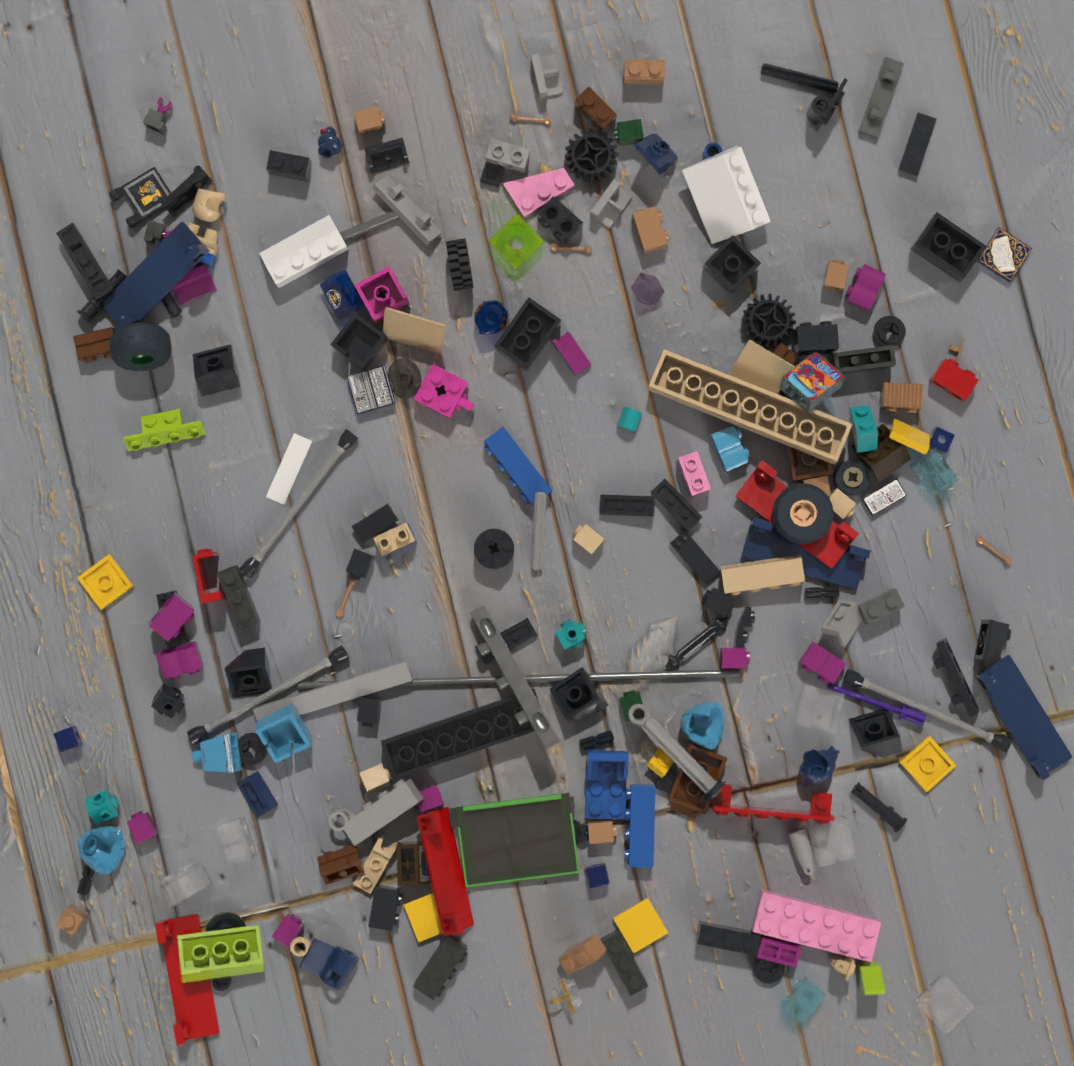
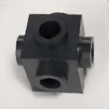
M163 683L154 696L151 707L156 709L162 716L173 718L175 713L179 714L185 705L183 703L184 694L178 688H171Z

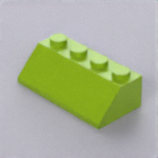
M259 925L178 935L182 983L264 972Z

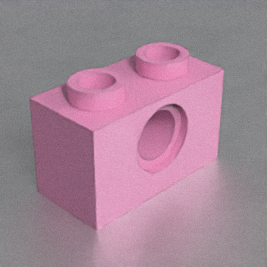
M697 451L677 459L690 497L711 489Z

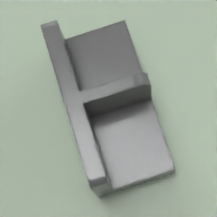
M539 53L531 55L539 98L562 94L559 69L557 68L555 56L539 57Z
M613 179L591 210L590 215L606 227L611 228L631 200L632 195L620 187V183Z
M839 599L821 627L824 634L837 636L840 645L843 647L847 645L862 621L857 603Z

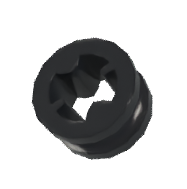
M231 976L225 977L224 980H227V983L220 986L218 985L219 982H217V979L220 978L212 979V984L216 990L224 991L230 986L232 979Z

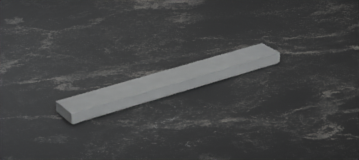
M406 660L254 707L253 711L256 720H259L293 703L299 715H303L410 682L413 678Z

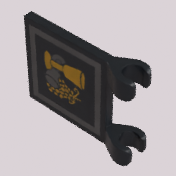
M155 166L123 186L109 192V196L114 202L126 195L137 214L126 219L130 228H134L146 218L163 209L164 206L161 202L171 194Z

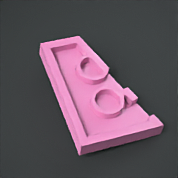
M562 168L503 183V186L525 218L546 205L553 196L557 198L573 188L574 183L565 169Z

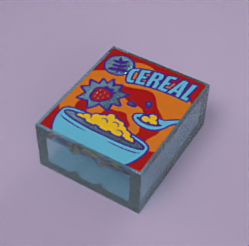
M815 351L782 376L779 388L808 414L841 388L845 376L840 370L831 365L824 356Z

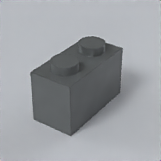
M896 588L890 589L858 605L865 624L873 623L905 607Z

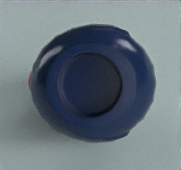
M333 127L321 129V136L318 138L319 154L325 158H331L333 155L339 154L343 144L336 137V130Z

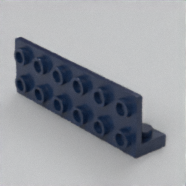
M180 222L115 291L104 300L103 307L118 323L114 328L115 330L124 325L141 322L209 252V249L184 222Z
M753 517L741 556L759 561L800 554L804 575L857 589L865 559L869 558L871 550L849 545L834 567L830 569L800 545L785 539L777 531L776 527L773 526V522Z
M1006 655L975 674L978 682L1039 779L1045 780L1051 776L1049 774L1050 771L1072 758L1068 748L1010 655Z

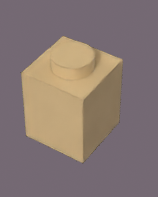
M838 488L834 489L831 496H829L833 506V514L840 520L845 517L848 519L855 511L853 507L856 503Z
M587 524L583 527L579 525L573 532L575 536L573 541L591 555L604 540L602 536Z
M382 763L359 773L369 796L391 787L389 780L392 779L388 768H383Z

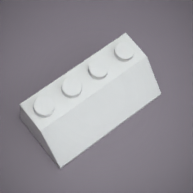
M330 215L260 252V255L278 288H281L348 251V248Z

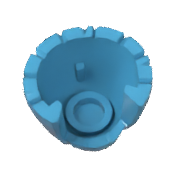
M705 702L688 709L682 715L680 721L683 733L691 741L704 748H716L720 743L719 738H722L724 732L722 727H724L725 716L723 715L724 710L720 706L721 704L718 702Z
M113 826L91 829L85 832L78 840L79 855L92 870L100 874H109L112 872L111 870L117 868L121 857H123L125 838L122 837L124 835L121 830Z

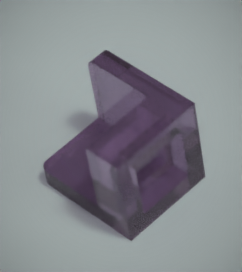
M642 272L631 286L639 303L655 307L665 292L656 276Z

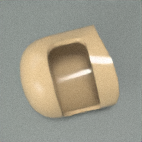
M198 188L192 206L193 214L206 222L216 221L220 216V213H218L221 202H225L227 195Z

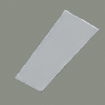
M295 433L293 434L266 495L267 498L283 505L285 504L312 443L311 440Z

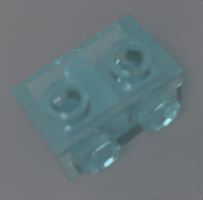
M936 447L910 464V467L932 497L947 490L959 480Z
M806 977L797 980L793 986L794 991L790 996L787 994L780 1003L782 1005L780 1007L781 1011L801 1027L826 996L823 990Z

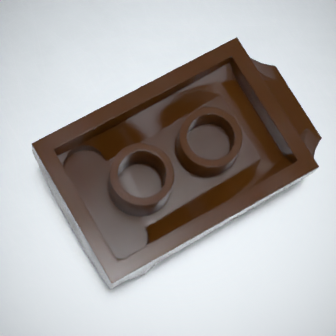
M786 446L792 482L833 474L831 463Z
M689 743L686 751L717 781L721 777L728 758L715 751ZM679 768L668 797L671 810L693 819L702 814L706 815L712 798L704 803L705 799H700L704 792L681 768Z

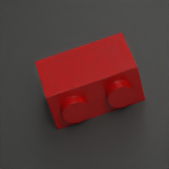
M945 358L940 362L929 381L956 399L964 402L979 380L975 378L976 374L968 369L964 371L958 367L959 363L951 358L947 360Z

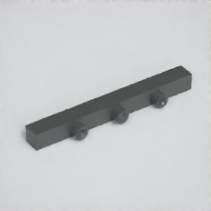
M483 605L470 612L485 640L484 643L477 646L482 657L492 652L504 676L496 680L500 690L511 687L523 709L515 714L520 726L530 721L545 750L560 743L486 607Z

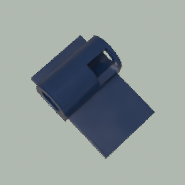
M657 133L646 136L635 145L636 150H639L660 175L678 157L671 150L667 142L663 141Z
M314 938L299 967L320 976V979L325 984L340 990L342 986L344 987L359 957L354 952L340 946L335 947Z

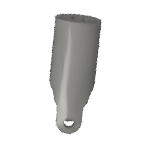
M798 828L788 832L795 857L802 866L806 875L813 874V851L805 828Z

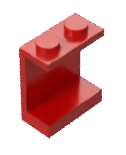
M209 548L198 550L197 554L192 555L201 603L227 600L223 591L209 592L203 561L204 559L219 557L218 552H213Z

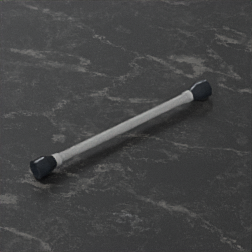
M347 429L344 430L339 438L338 445L335 447V452L331 454L332 456L328 458L321 470L314 476L313 480L302 492V495H300L301 497L297 499L298 501H295L296 503L292 505L293 507L289 509L290 511L286 513L282 521L267 538L268 540L264 542L265 544L261 546L262 548L258 550L259 552H255L251 558L247 559L239 568L240 571L253 578L259 569L260 562L263 560V555L267 553L266 551L270 549L269 547L273 545L277 537L292 520L291 518L295 516L294 514L298 512L297 510L301 508L300 506L309 498L308 496L312 494L313 490H315L316 486H318L319 482L330 470V467L334 465L333 463L337 461L336 459L340 457L339 455H343L359 439Z
M343 645L335 648L320 663L268 690L264 695H259V697L255 698V700L252 699L246 705L243 704L237 710L234 709L228 715L226 714L219 718V720L217 719L212 723L187 731L189 739L193 745L204 741L219 726L271 699L275 694H280L284 689L287 690L293 684L296 685L302 679L305 680L311 674L313 675L320 671V669L322 670L325 667L341 664L349 660L350 658Z
M850 668L847 669L842 683L852 687L868 688L871 691L873 690V692L880 693V695L887 696V698H892L894 701H899V703L908 707L911 706L915 710L970 732L973 735L975 734L980 738L982 737L996 749L1005 753L1010 748L1012 738L1006 735L986 732L929 708L926 705H922L917 701L910 700V698L903 697V695L896 694V692H891L889 689H884L882 686H877V684L870 682L859 672Z

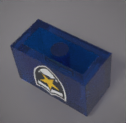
M346 270L331 275L320 284L338 320L354 314V312H357L365 305Z

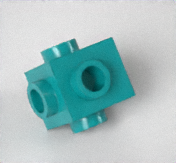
M571 619L560 624L562 628L555 631L564 650L570 646L575 649L584 644L582 640L585 639L584 634L587 633L582 622L578 624L576 620L572 622ZM574 630L576 633L575 637L570 638L568 632Z
M108 789L85 798L87 813L96 825L118 816V799L115 795L112 796Z

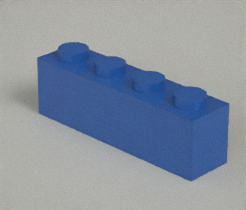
M504 426L484 440L486 444L484 449L490 456L495 455L498 459V462H496L497 466L502 472L507 471L510 475L508 480L514 488H520L523 492L520 496L526 504L531 503L534 505L536 492H544L546 495L552 492V489Z
M630 784V789H626V801H630V809H626V821H629V829H625V841H629V849H625V862H628L629 867H654L655 785Z

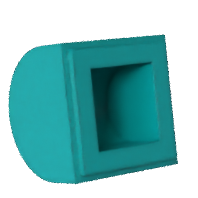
M623 407L617 426L636 432L642 413L628 407Z

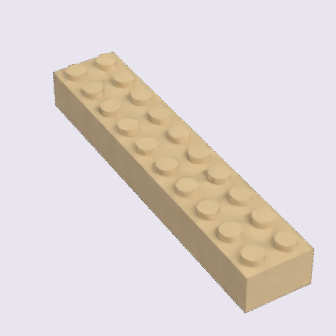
M665 349L649 384V391L834 465L838 461L852 427L851 423Z

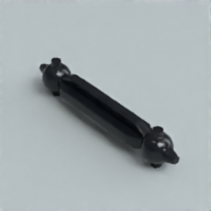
M717 617L715 625L708 626L679 649L676 656L669 655L668 663L665 666L666 669L670 667L679 668L680 661L687 659L716 636L719 630L725 631L729 617Z

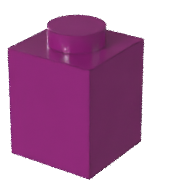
M720 648L721 668H747V664H750V652H746V648Z
M437 784L419 790L424 799L414 805L415 810L419 809L421 813L444 803Z
M142 811L131 815L132 820L127 821L136 844L159 834L149 812L143 814Z
M293 913L292 915L287 914L272 937L289 948L291 942L304 926L301 923L302 919Z

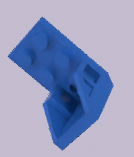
M587 750L585 818H626L628 751Z

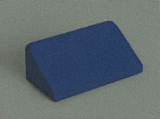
M258 771L237 783L257 818L278 806L277 801Z

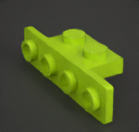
M175 409L141 417L142 433L123 437V442L128 451H137L147 447L197 438L206 435V430L201 420L183 424L181 410Z

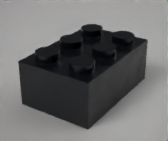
M936 212L910 249L956 281L961 282L982 254L986 245Z
M528 297L494 345V349L527 372L560 326L561 319Z

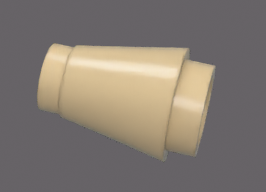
M304 937L295 938L290 945L291 952L296 957H304L310 947V942ZM303 942L305 946L300 947L299 943Z

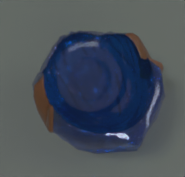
M498 300L484 301L474 313V323L481 335L497 334L507 324V309Z

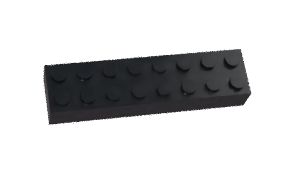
M532 688L531 690L539 703L535 688ZM512 695L383 739L381 744L393 780L535 732L530 721L520 726L515 714L523 709L516 696Z

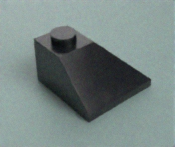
M981 620L974 659L987 660L1006 644V641L1010 639V624L994 620Z
M265 647L245 650L225 667L233 698L263 694L272 689L269 661Z
M583 667L550 688L567 722L592 717L609 706L601 690Z
M881 709L849 719L862 751L880 757H887L902 752L901 738L888 710Z

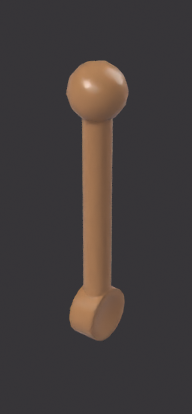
M515 114L510 116V121L512 122L518 120L540 122L545 125H550L551 123L549 117L540 119L518 117Z
M556 243L550 246L553 252L557 250L584 251L589 254L592 251L590 246H558Z
M978 537L976 539L977 544L984 545L986 548H988L990 551H992L994 554H996L998 557L1004 560V563L1006 565H1010L1012 563L1011 558L1005 557L992 546L987 544L983 537Z
M349 578L348 580L349 585L340 608L335 612L337 617H342L344 614L345 603L352 586L356 583L354 578Z

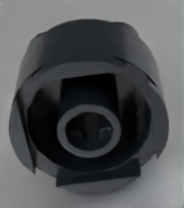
M488 529L477 537L474 544V554L478 562L484 567L500 569L512 560L514 556V543L505 531ZM494 544H498L497 548L500 549L499 553L495 552L494 555L491 554L489 546H494Z

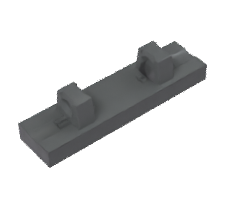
M888 57L884 58L858 133L875 139L878 138L904 63ZM887 79L890 80L892 83L890 84L882 80Z

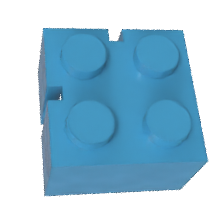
M293 703L257 720L255 731L264 745L267 744L266 749L275 763L291 756L292 746L295 754L311 746L312 735Z

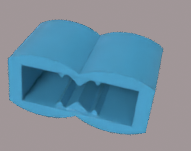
M730 426L710 435L725 472L749 462L750 454L747 447H742L740 440L743 438L739 428L735 429L734 426Z

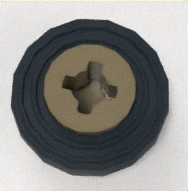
M847 460L841 463L834 473L836 487L849 496L864 492L870 482V472L867 466L857 460Z

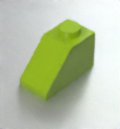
M862 960V963H858V986L864 995L885 994L881 966L874 960L872 962Z

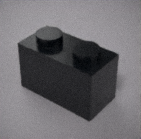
M270 150L266 170L269 175L308 182L312 162L309 157Z
M375 885L368 927L392 931L394 926H398L400 914H396L397 906H401L403 894L399 893L400 888Z

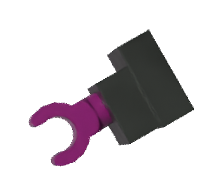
M160 97L157 102V111L150 108L143 123L146 128L164 135L167 129L164 114L172 108V102L169 101L167 106H162L163 99Z
M148 220L144 240L147 243L154 244L155 240L163 241L170 232L165 231L166 226L164 224Z

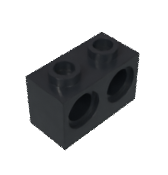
M554 196L537 213L538 223L545 229L549 227L554 232L553 236L560 242L568 243L583 226V222ZM553 210L557 213V216L554 219H549L546 217V213ZM563 224H569L572 230L570 232H563L560 227Z

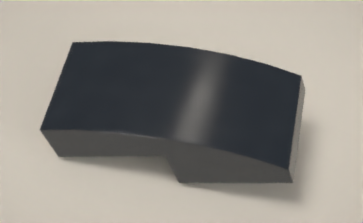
M387 503L352 525V528L361 542L364 543L397 522L398 518Z
M745 607L740 615L735 630L734 647H744V643H747V631H744L743 627H752V623H755V611H751V607Z

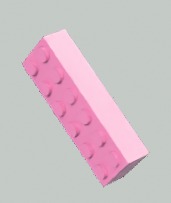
M760 889L751 930L759 934L872 962L881 922L875 918Z

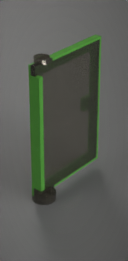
M569 792L449 808L451 828L458 827L465 886L472 887L580 873L572 809L575 808L574 796L570 797Z

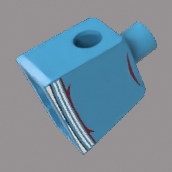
M237 732L203 741L200 743L201 750L193 751L192 753L193 762H202L204 771L232 773L242 770Z

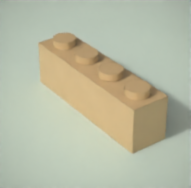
M800 554L721 566L724 592L729 593V595L741 594V591L745 590L758 592L761 591V588L765 587L778 589L781 588V585L785 584L798 586L801 585V582H805Z

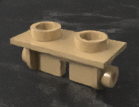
M833 955L830 959L831 965L835 967L837 972H840L845 980H848L849 975H853L856 965L851 957L845 956L844 958L839 955Z

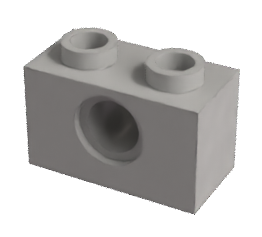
M491 139L486 162L525 173L530 149Z

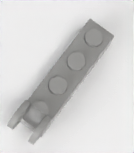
M401 779L393 785L394 790L389 793L385 790L377 796L378 801L375 803L369 801L361 807L362 812L359 814L352 813L347 808H341L332 813L329 817V825L334 831L340 832L344 830L354 846H356L424 798L411 779L405 782ZM338 815L344 817L345 825L338 821Z

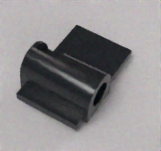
M844 78L832 100L826 96H817L809 106L807 117L809 121L817 125L814 129L816 132L819 131L822 124L827 125L843 98L845 92L842 90L848 81Z

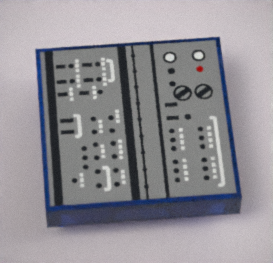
M385 365L347 375L358 415L396 404Z

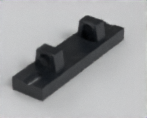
M71 223L56 233L95 299L100 301L113 293L115 289L77 226ZM99 273V277L91 279L93 276Z
M947 638L941 639L936 645L942 657L934 661L935 667L939 669L947 666L959 694L951 698L953 705L955 706L963 702L969 716H975L979 713L980 709Z

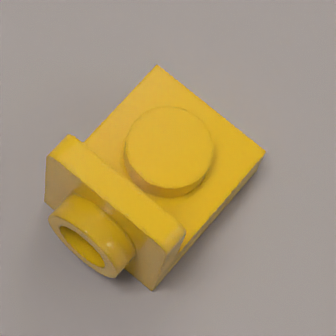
M659 747L646 766L662 778L674 761Z

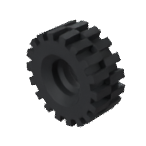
M466 238L446 241L454 291L474 288Z

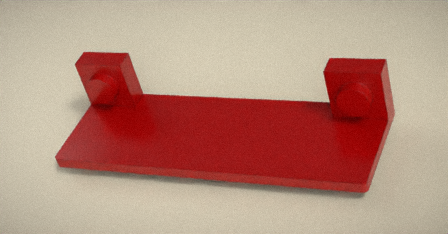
M761 461L735 497L766 521L773 522L772 510L774 502L787 486L775 478L778 473L764 461ZM832 521L830 529L822 538L812 543L798 545L831 569L859 533L844 521L840 525Z
M724 784L720 792L712 798L709 805L716 815H728V812H734L738 817H748V814H754L756 818L768 819L769 816H774L777 820L789 821V817H793L798 822H809V819H814V821L820 824H829V821H835V816L831 814L832 793L811 791L810 811L730 805L732 785Z
M443 807L417 815L441 930L444 936L462 934L465 932L464 928L474 925L449 808Z
M199 914L158 921L155 924L158 944L163 945L176 1017V1022L173 1024L176 1045L185 1044L189 1039L219 1034L220 1029L211 979L182 983L178 935L201 933Z

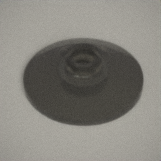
M405 358L394 361L388 371L390 388L400 398L406 399L415 396L421 386V374L417 365Z

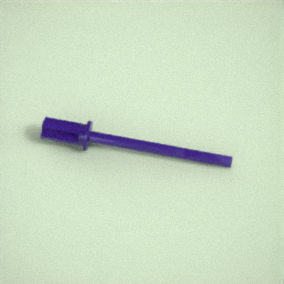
M828 684L827 689L899 714V720L902 718L923 726L926 720V714L906 708L904 704L900 709L839 686Z

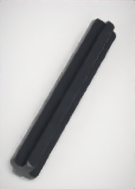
M763 63L761 68L762 75L833 93L838 89V82L767 63Z

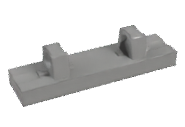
M387 175L374 184L372 189L426 246L441 235L442 231L431 221L432 216L428 212L425 214L403 192L405 188L400 183L396 184Z

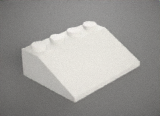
M732 147L682 170L711 244L771 222L742 147Z

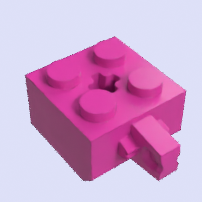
M390 266L355 285L375 324L384 319L386 307L401 311L410 305ZM379 292L387 293L386 298L382 299L379 297Z
M434 364L431 365L414 398L415 402L448 419H451L455 409L460 411L462 407L471 412L474 407V403L466 400L468 395L464 393L469 383ZM444 387L446 394L438 396L437 389Z

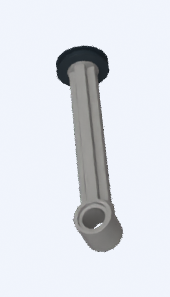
M634 704L631 706L628 713L630 720L641 728L704 792L700 799L704 798V803H706L709 799L716 796L726 781L722 782V777L715 781L652 717V714L644 705ZM637 708H641L644 711V717L641 720L633 717V711Z

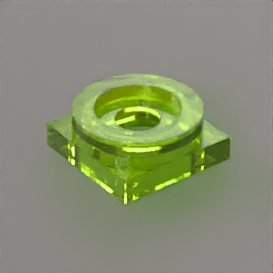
M517 213L488 240L500 256L515 270L525 261L529 260L545 243ZM515 236L523 240V246L518 250L512 249L510 246V240Z

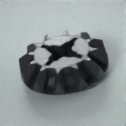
M884 316L874 326L873 335L877 343L882 346L893 345L895 347L905 338V326L895 316ZM892 324V331L897 335H890L886 339L887 333L884 332V329H888Z
M257 733L244 734L238 740L241 762L247 765H256L265 759L268 753L266 749L267 744L264 745ZM249 740L253 746H260L255 750L254 755L251 752H244V750L249 748Z
M756 956L753 961V973L759 981L770 984L777 982L783 976L785 971L784 964L769 961L770 964H774L770 975L766 969H760L766 966V960Z

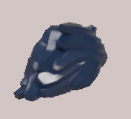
M831 746L828 750L818 751L812 749L804 753L799 777L804 783L805 788H808V786H819L831 777L836 767L835 763L837 754L840 753L839 750H835Z

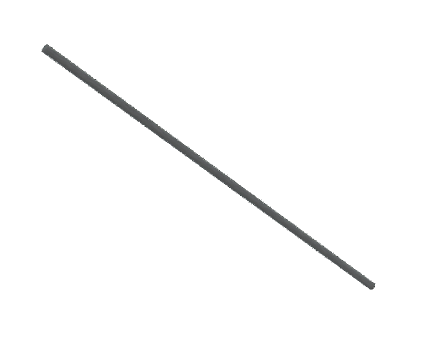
M740 669L588 674L593 681L740 677ZM571 674L523 676L527 683L560 682ZM502 676L414 678L410 682L393 687L497 684L496 680ZM338 681L298 682V690H312Z

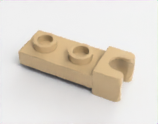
M380 835L364 864L365 872L358 874L353 885L369 894L373 891L397 848L396 842L390 848H385L383 846L385 839L383 835Z

